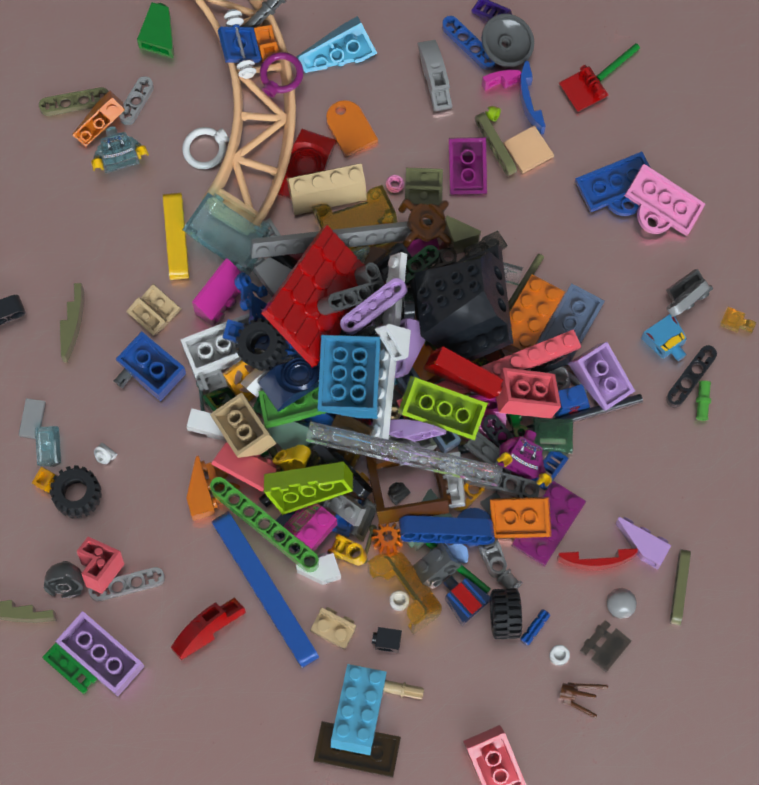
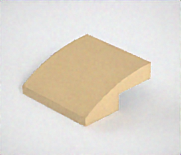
M152 284L141 298L138 297L126 312L155 336L182 308L156 285Z

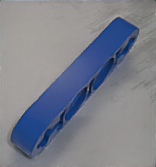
M447 16L443 19V31L482 69L492 70L495 67L496 63L492 60L491 63H484L485 59L489 60L490 58L485 53L482 42L456 17ZM447 23H449V24H452V23H453V24H454L453 27H452V26L447 27ZM466 34L468 38L462 41L458 38V35ZM476 45L480 48V51L474 53L470 48Z

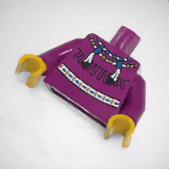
M526 430L523 437L510 438L500 445L499 457L497 458L498 465L526 479L538 478L536 482L538 485L544 483L545 487H547L552 482L551 476L546 473L544 467L543 449L534 443L537 435L535 432Z

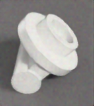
M100 443L94 450L95 459L101 464H108L117 456V453L104 443Z

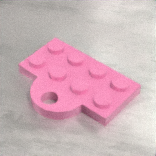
M645 164L640 167L624 195L639 205L637 211L638 222L645 231L652 234H660L673 227L687 236L706 205ZM648 218L655 220V227L648 225Z

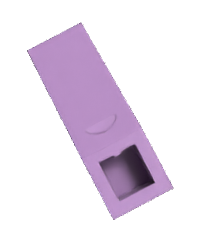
M619 517L616 525L633 549L638 548L637 556L639 559L658 570L671 545L668 544L665 538L652 535L651 531L647 528H639L634 525L632 520L626 517Z

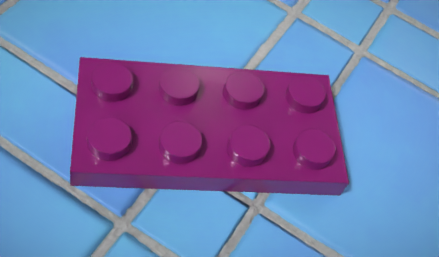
M555 481L551 483L543 497H549L552 536L515 538L511 545L544 567L586 503L584 499Z

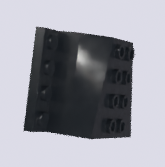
M498 244L458 263L414 272L420 335L437 349L445 347L471 362L513 344L502 248Z

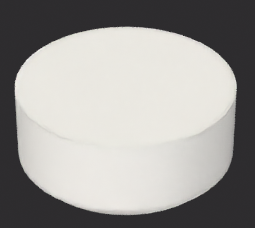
M402 590L394 591L390 596L391 607L396 611L405 610L409 605L408 594Z
M563 645L554 646L549 653L551 662L558 666L566 664L570 657L569 650Z

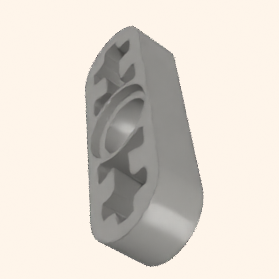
M149 77L139 78L125 100V110L119 115L120 121L124 125H131L135 122L153 92V82ZM148 83V87H145L142 91V85ZM134 97L141 98V102L136 105L132 104L131 100ZM130 111L131 117L125 118L124 114L127 115Z
M705 279L695 282L667 306L671 317L681 314L709 290L710 287Z

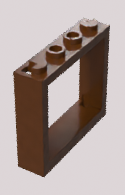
M436 448L408 464L431 461L440 499L386 508L384 506L377 468L369 454H366L367 469L379 525L399 522V519L404 516H435L449 513V505H452L451 494L446 493L448 482L447 478L443 479L445 475L444 466L439 464L441 454L439 451H436ZM395 458V463L379 469L400 466Z

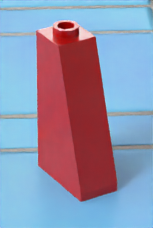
M445 347L432 351L423 368L436 376L487 399L499 396L503 388L501 386L502 378Z

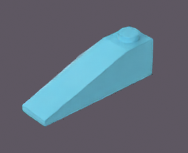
M357 16L336 28L296 57L301 62L304 72L307 73L336 65L343 66L352 62L359 63L377 54Z

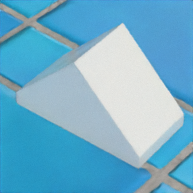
M391 324L375 328L394 362L408 357L411 330Z

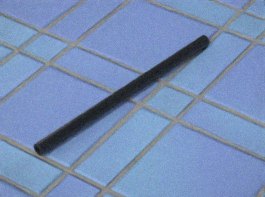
M641 394L624 398L606 411L598 405L526 427L528 430L539 433L643 403V398ZM510 430V433L514 436V431ZM519 432L518 434L523 437L525 433ZM498 440V441H499L500 443H503V442H505L506 440ZM465 444L457 446L461 454L470 452L464 447Z

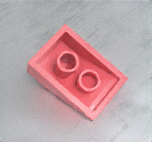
M500 725L463 741L481 785H526L506 734Z

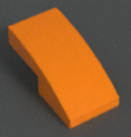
M272 24L254 28L262 63L268 56L279 52Z

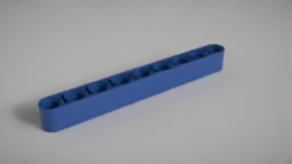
M229 511L212 520L211 522L300 666L304 668L318 659L319 656Z

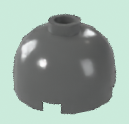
M68 561L52 565L45 575V591L52 596H55V593L63 594L61 598H73L80 595L84 586L80 568Z

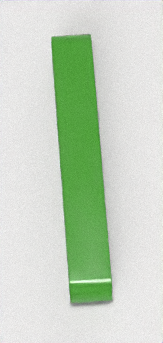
M216 477L211 481V492L216 499L304 571L311 573L317 570L319 559L314 551L222 477ZM219 484L225 486L224 490L220 492L214 490ZM236 496L240 500L238 503L232 504L229 502L230 498ZM247 509L255 511L252 516H246L244 512ZM262 521L270 523L269 527L265 529L261 528L259 524ZM278 533L285 535V538L281 541L274 539ZM294 545L300 547L297 553H291L289 549ZM307 558L315 560L312 566H307L304 562Z

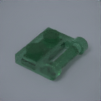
M534 418L533 432L537 434L534 440L535 444L542 447L543 451L573 453V419ZM540 438L566 439V444H541Z

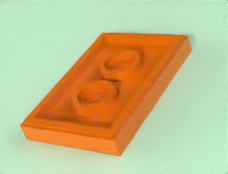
M549 497L490 499L491 520L493 522L495 538L552 536Z

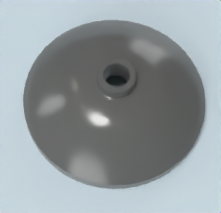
M500 14L491 18L483 28L481 37L483 49L487 56L495 63L505 67H516L523 64L531 56L534 49V36L528 24L521 18L512 14Z

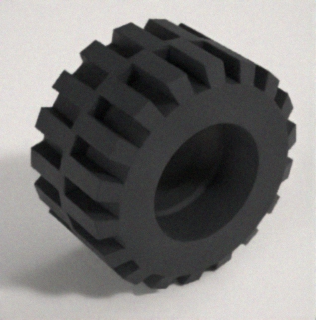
M258 318L257 321L253 319L250 321V324L246 323L243 325L245 327L243 330H239L240 336H236L238 344L235 347L239 350L237 354L242 358L243 362L258 370L263 371L265 369L268 371L271 370V367L277 366L278 362L282 363L284 361L282 358L287 356L288 353L285 350L289 349V344L286 343L287 340L267 319ZM269 335L270 344L267 350L261 354H256L255 344L257 340L262 336Z
M74 465L73 469L68 466L64 472L61 469L59 471L60 475H55L53 477L54 483L51 482L50 484L52 489L50 490V495L56 508L63 515H68L70 518H74V516L82 518L83 514L85 516L90 515L89 511L92 510L94 512L96 510L95 506L100 504L99 498H102L101 486L96 476L83 466L79 468L78 465ZM82 483L86 485L87 491L80 500L70 501L65 498L66 490L72 484Z
M517 588L493 589L490 594L491 629L495 639H517L522 634V606L520 593Z

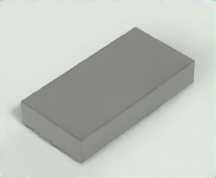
M26 398L19 430L20 437L39 439L46 405L45 401Z

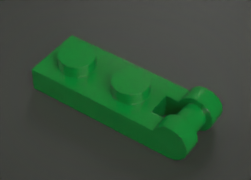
M57 643L42 657L82 694L88 691L87 688L91 683L94 684L98 680ZM83 674L86 678L80 683L77 679Z

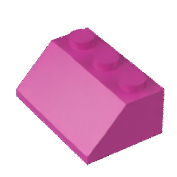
M226 258L192 301L195 315L213 327L216 323L222 321L225 311L233 307L236 302L235 298L239 293L241 294V291L237 289L234 282L235 277L241 271L229 259Z

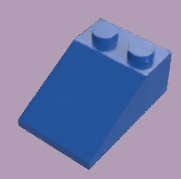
M142 331L116 358V361L160 402L186 375L184 366Z

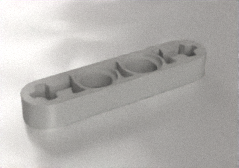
M158 567L115 577L108 586L111 594H107V591H104L103 594L100 593L101 596L93 594L95 591L89 588V595L95 601H103L158 587L164 583L165 575L163 570ZM157 572L158 575H161V577H158L159 581L155 582L154 579H149V584H146V580L143 576L147 574V578H150L154 576L153 573ZM134 577L142 579L140 586L134 587L131 585ZM115 582H121L123 588L121 591L115 592L112 590V585Z

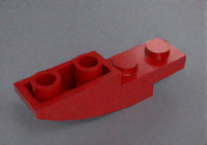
M235 597L221 606L215 602L197 615L183 629L172 644V651L181 660L213 641L215 639L213 633L245 614V608Z

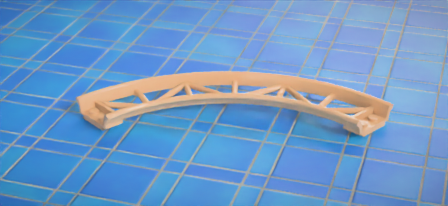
M195 0V2L204 12L219 38L218 29L221 26L205 1L230 10L236 9L241 11L242 14L252 17L262 7V2L265 0H249L255 10L227 0ZM270 14L258 27H261L262 24L264 26L272 24L279 52L288 53L273 14ZM251 17L243 19L244 23L240 27H242ZM278 60L277 63L270 64L267 72L280 71L282 86L288 85L294 80L290 61ZM228 63L234 102L231 135L220 169L202 200L206 203V209L211 211L212 215L242 234L249 235L251 232L256 233L278 195L287 171L295 133V89L283 93V112L250 78L244 79L238 75L241 70L237 69L236 63ZM261 65L253 66L252 68L256 69V73H260ZM241 81L275 114L243 112ZM243 120L275 122L238 151ZM284 125L282 147L277 167L243 157ZM240 164L271 173L274 176L259 211L253 208ZM232 168H234L244 203L223 190Z

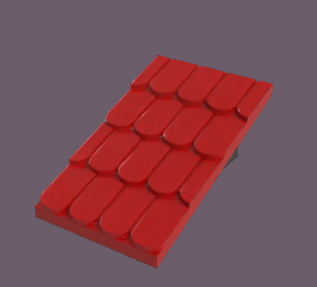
M328 224L321 228L261 312L312 368L318 365L320 361L321 335L338 336L342 330L340 326L341 319L355 308L352 307L329 315H323L318 310V301L330 294L357 287L354 275L355 270L364 266Z

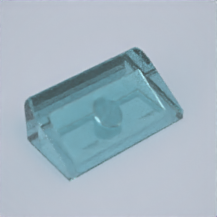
M36 427L37 465L50 467L59 465L61 463L59 427Z

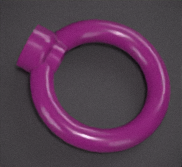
M278 52L268 56L260 68V78L264 84L262 91L274 98L277 93H287L296 89L301 83L304 74L303 66L299 59L286 52ZM276 60L290 61L296 68L295 79L285 86H279L274 81L269 80L267 70L271 63Z

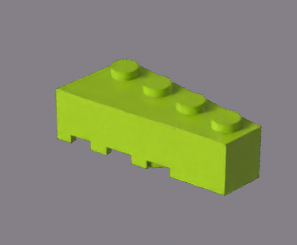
M344 462L264 474V493L282 515L353 491V473Z

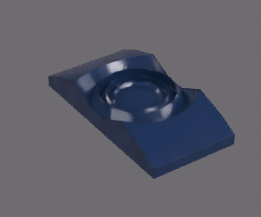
M298 353L288 362L273 367L259 380L258 384L279 412L319 387L320 361L318 365L312 368Z

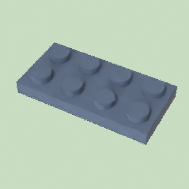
M571 283L537 344L573 329L581 344L605 301ZM577 350L570 353L571 361L574 355L576 354Z

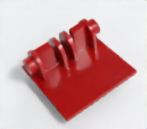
M586 65L580 67V72L559 82V85L577 112L609 96L591 67Z

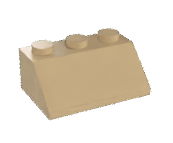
M242 392L210 414L238 458L261 455L277 444Z

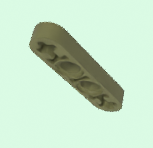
M104 87L45 97L40 100L39 108L45 116L90 109L100 100V94L105 95L109 91ZM83 96L89 98L85 104L79 102V99ZM63 100L71 101L68 107L61 106V102ZM46 104L50 105L48 110L45 108Z
M484 112L476 115L475 122L483 137H486V142L507 176L516 173L515 163Z
M680 549L670 615V624L681 625L691 556V551Z

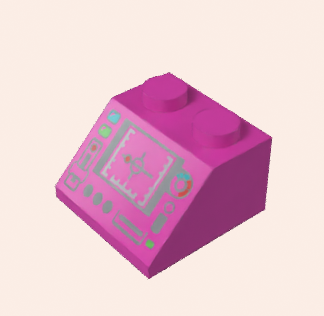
M314 504L297 510L283 527L312 551H315L336 527L337 518L319 504Z

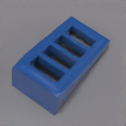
M554 447L543 460L545 470L551 474L552 481L569 459ZM551 456L560 461L561 463L559 464L556 461H554L551 458ZM538 478L530 479V480H533V481L537 482ZM544 483L539 485V487L543 490H547V488L550 486L549 484L547 487H545Z

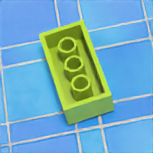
M410 376L398 413L475 440L488 403Z

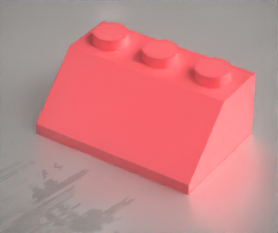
M511 368L501 369L500 378L503 379L501 384L503 388L499 396H496L499 413L551 419L560 409L561 404L555 374Z
M228 442L224 444L211 463L262 492L264 491V474L280 472L281 470L280 466L273 463L272 458L265 459L260 455L238 458Z

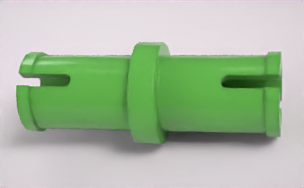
M699 381L698 397L696 398V403H698L697 420H708L709 404H711L710 381Z

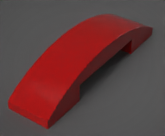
M638 548L618 549L616 557L579 559V552H563L558 554L557 560L577 569L604 570L630 561L637 555Z

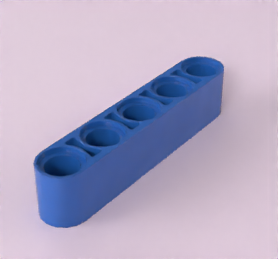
M404 516L399 519L401 540L405 542L488 545L495 541L493 522L490 519Z

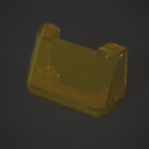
M383 185L370 189L366 194V202L332 212L328 204L312 207L319 231L327 224L332 230L397 223L398 221L395 209ZM389 243L374 244L372 246L379 247ZM370 245L348 248L354 254L369 250Z
M402 552L379 554L367 562V572L372 579L382 577L388 581L395 576L413 600V603L407 609V616L411 621L408 628L413 635L440 616L442 611L440 602L430 588L422 584L413 565Z

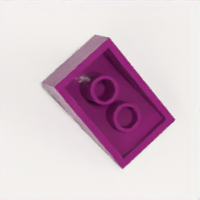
M486 137L449 138L450 195L487 194Z

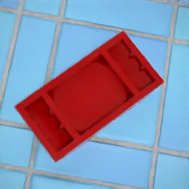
M301 129L294 143L287 171L278 195L291 199L286 178L326 170L336 140Z

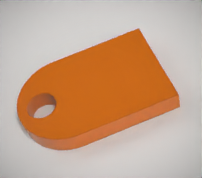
M343 100L334 103L328 109L326 116L327 126L345 158L378 142V138L357 104ZM338 108H343L346 112L339 115L335 111Z

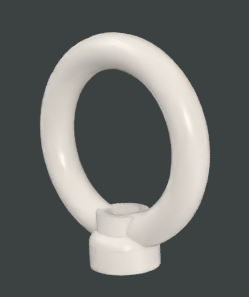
M209 127L197 128L186 136L182 147L183 156L191 166L197 169L213 168L223 160L229 137L223 128L218 131ZM204 134L213 136L219 144L218 154L208 162L197 161L190 153L191 142L197 136Z

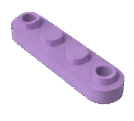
M399 278L390 280L347 313L340 322L342 330L349 335L357 333L403 298L407 293V286L404 281ZM396 288H401L399 292H395ZM351 323H354V326L352 328H349V325Z

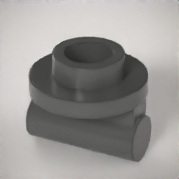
M395 482L389 487L387 494L391 501L397 505L411 492L404 483Z

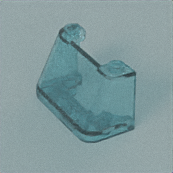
M207 193L182 230L223 260L229 259L241 272L250 275L255 267L254 263L259 259L251 258V239L270 237V230L262 224L260 226L254 225L223 203L224 199L218 194L211 195Z

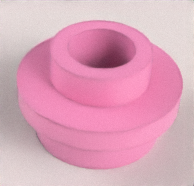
M398 175L388 177L386 180L387 190L392 193L402 191L404 188L402 177ZM392 183H397L398 186L393 187Z

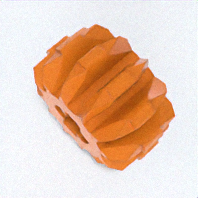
M389 523L385 524V527L382 524H378L379 530L373 529L375 535L371 537V541L375 542L373 544L374 548L380 547L379 553H383L384 549L387 555H390V549L397 553V547L403 546L400 528L396 529V523H393L391 527ZM391 535V541L390 539L388 542L385 541L384 536Z

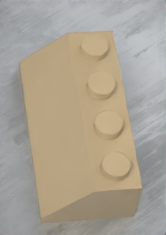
M362 163L286 178L294 215L367 200Z

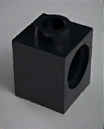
M378 627V631L373 632L372 644H376L375 650L399 653L402 630Z

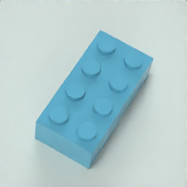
M347 664L330 748L371 755L386 681V671Z

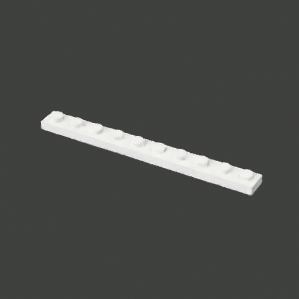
M400 252L390 256L386 283L394 278H399L405 283L407 254ZM396 288L395 292H399L401 288ZM403 298L384 311L383 325L391 324L400 327ZM382 340L380 349L378 418L373 419L372 426L375 427L371 434V442L373 443L387 442L389 439L396 361L394 362Z

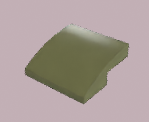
M406 168L405 199H409L415 205L422 203L439 205L442 202L443 169Z

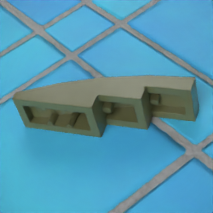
M74 283V301L67 302V320H60L61 358L63 362H68L81 326L84 304V288L82 283Z
M12 600L0 601V620L28 623L57 621L54 610L36 612L33 605L15 607V603Z

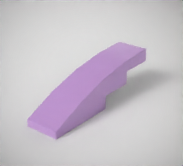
M390 420L389 435L396 438L403 437L416 442L446 434V430L421 421Z

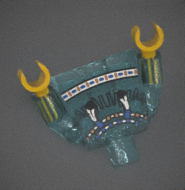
M109 127L106 129L107 137L100 139L101 145L97 146L91 164L93 171L96 168H101V170L105 169V173L140 164L141 156L144 154L148 156L149 153L146 146L139 143L133 137H128L126 132L118 133L116 127Z

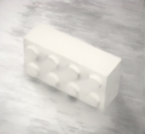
M249 313L232 320L249 324ZM227 322L180 339L196 380L199 379L198 374L201 372L205 375L220 368L224 370L241 361L242 358L237 354L239 350L235 347L238 343L223 338ZM255 348L256 354H261L265 352L263 350Z

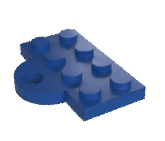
M643 152L575 178V183L590 213L606 206L619 216H630L638 211L639 205L624 195L643 164L650 167ZM630 202L634 207L626 209L623 204Z

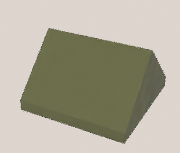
M448 215L446 216L444 233L451 239L450 248H453L457 254L473 250L479 245L480 230Z

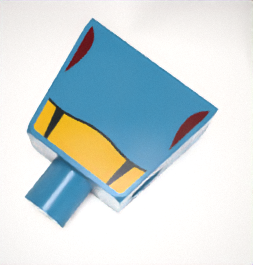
M669 314L642 334L641 339L663 359L672 354L677 361H680L687 355L681 348L687 338L675 316L671 317Z

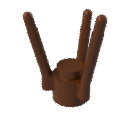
M563 683L559 699L564 700L563 704L571 705L596 718L597 714L571 700H576L577 695L590 698L597 697L595 694L578 691V688L608 689V685Z

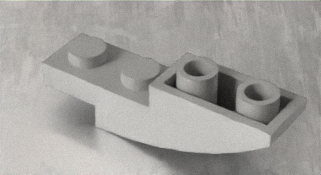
M436 40L418 42L424 77L427 78L433 111L451 109L453 106L449 92L450 84Z
M350 493L319 502L322 507L330 508L353 526L360 525L366 508L357 502L358 499Z

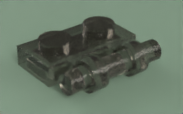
M606 620L594 629L595 633L590 639L587 638L585 640L584 646L580 650L584 655H587L590 650L593 651L595 655L591 660L605 672L610 669L631 643V640L617 628L612 634L609 633L607 629L611 624ZM604 637L606 639L601 647L596 645L598 640Z

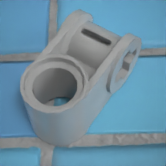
M495 538V541L491 544L478 545V549L489 574L493 578H499L506 571L507 563L500 543ZM494 564H500L502 565L503 569L500 571H496L493 569L492 566Z

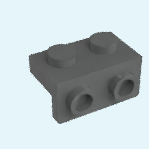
M694 269L666 289L672 302L695 282L704 279L698 269ZM709 285V290L697 300H702L709 296V292L713 290L712 285ZM691 304L686 310L692 308L695 304Z
M440 543L413 567L421 583L433 589L439 586L448 576L454 574L461 567V563L453 558L445 543Z

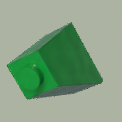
M151 2L137 38L138 46L141 49L173 58L174 48L169 7L163 3Z

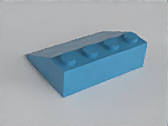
M321 335L318 411L355 418H378L380 337Z

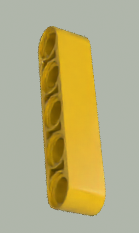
M182 193L163 194L170 280L189 279Z

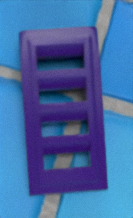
M478 0L471 10L472 13L487 22L494 17L496 12H498L497 15L512 14L511 9L490 0Z

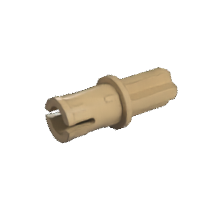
M386 680L383 692L401 695V698L406 696L422 699L424 688L408 685L406 682L398 683Z

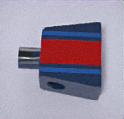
M450 576L443 583L450 591L445 596V600L462 626L490 602V596L467 578L458 583L453 576Z

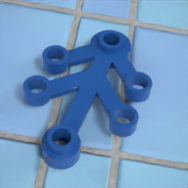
M244 272L239 273L235 277L234 282L237 289L241 291V309L243 311L249 310V324L253 319L255 321L258 318L265 320L266 318L261 314V309L264 310L267 303L259 298L268 295L267 288L264 285L258 287L252 283L249 275Z

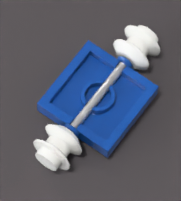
M231 9L224 15V19L228 20L226 22L227 27H220L218 29L225 62L238 63L236 67L238 70H241L238 75L244 79H249L256 73V69L252 67L261 60L254 28L240 27L244 23V20L240 18L242 12Z

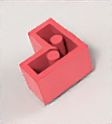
M87 537L77 550L81 564L86 566L81 573L86 587L103 594L124 566L121 552L91 537Z

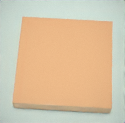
M535 125L503 142L506 150L522 174L554 157L553 152Z

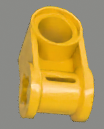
M296 445L292 448L281 450L273 458V463L279 465L283 471L305 468L311 455V450L305 445Z
M339 534L335 535V541L331 549L327 551L329 554L334 553L335 558L345 560L357 566L364 564L367 560V554L359 543ZM356 551H361L359 556L352 557Z

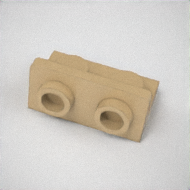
M321 607L310 632L345 650L356 631L354 621L346 616L343 618L337 616V612L329 607H326V609Z

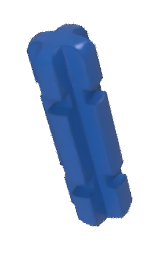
M542 609L539 612L538 618L536 617L526 630L527 633L525 632L522 635L521 641L529 645L534 639L533 636L535 637L545 624L544 622L549 619L550 614L546 610Z

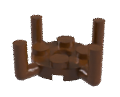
M409 199L403 200L398 208L399 212L404 213L406 209L411 211L407 221V226L411 233L403 241L406 249H408L416 237L424 242L439 238L443 241L439 249L448 248L451 244V239L443 232L446 226L444 211L449 205L448 201L444 200L438 206L424 203L415 206ZM423 218L430 219L432 225H425Z

